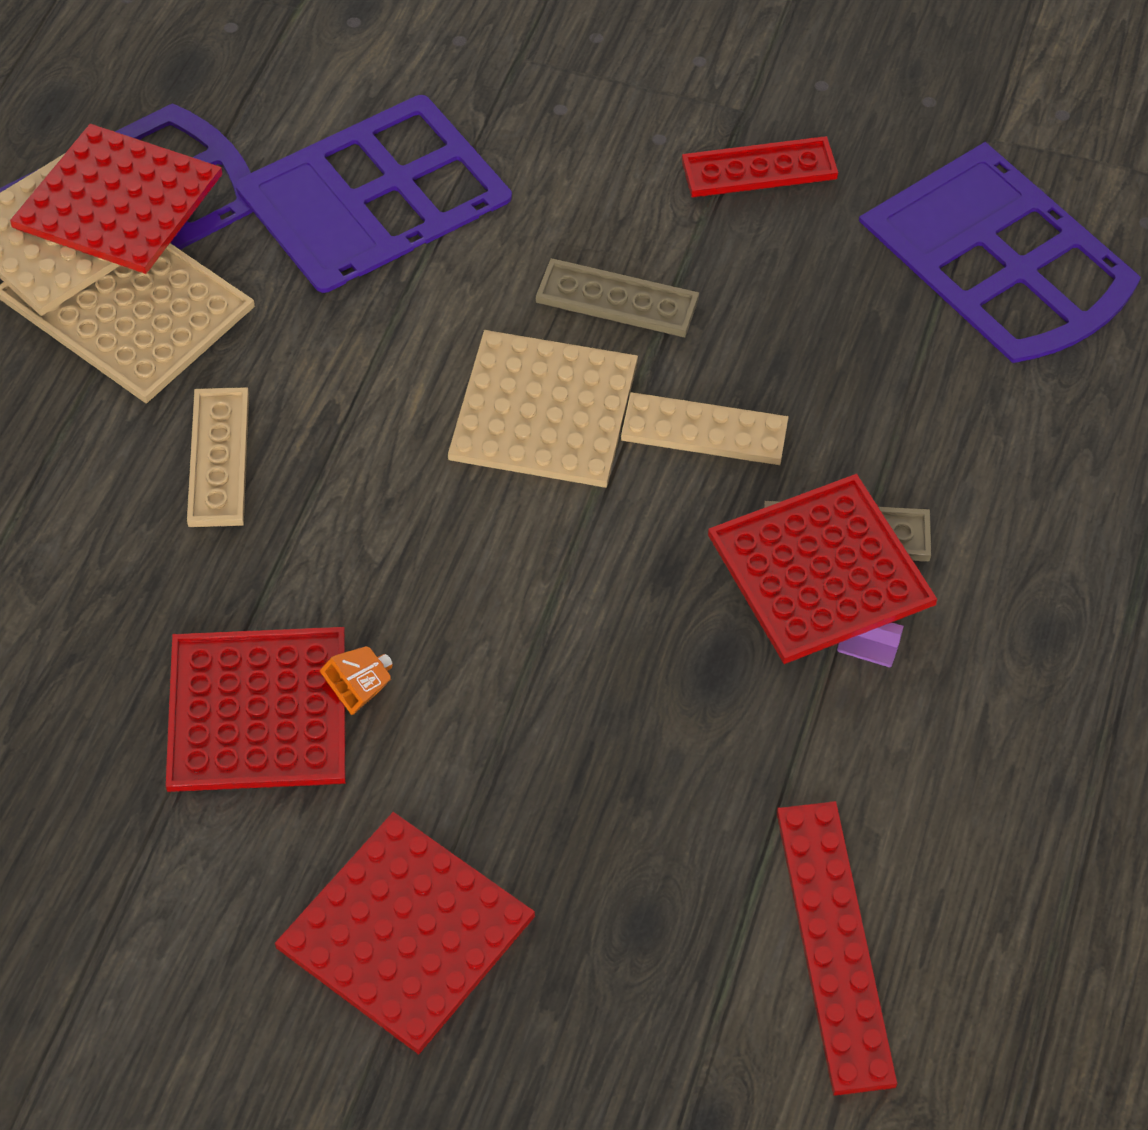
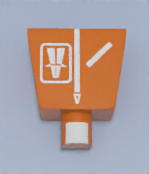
M365 646L331 657L320 670V673L349 713L353 715L391 680V676L387 671L392 669V661L386 654L377 657L371 648Z

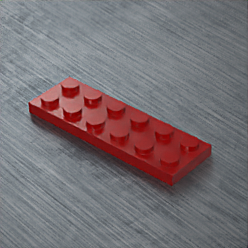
M827 136L682 154V164L691 198L835 180L838 178V170Z

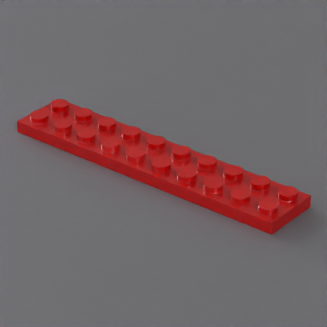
M834 801L777 808V818L833 1096L896 1088L895 1070L837 803Z

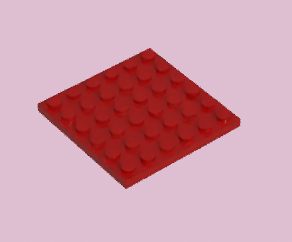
M89 124L10 219L11 227L147 274L222 176V168Z
M857 474L708 529L710 540L783 664L935 606L937 603L935 594Z
M330 627L172 634L166 767L167 792L346 784L345 706L320 673V670L331 657L345 653V628Z
M392 812L275 942V947L406 1046L420 1054L533 920L535 911L402 817Z

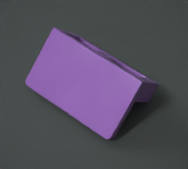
M895 623L886 624L840 642L837 651L883 666L892 667L904 626Z

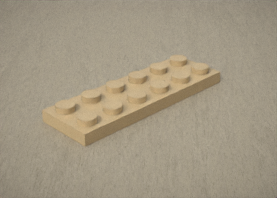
M248 388L194 390L187 511L188 527L244 525L249 411Z
M630 392L621 441L780 465L788 416Z

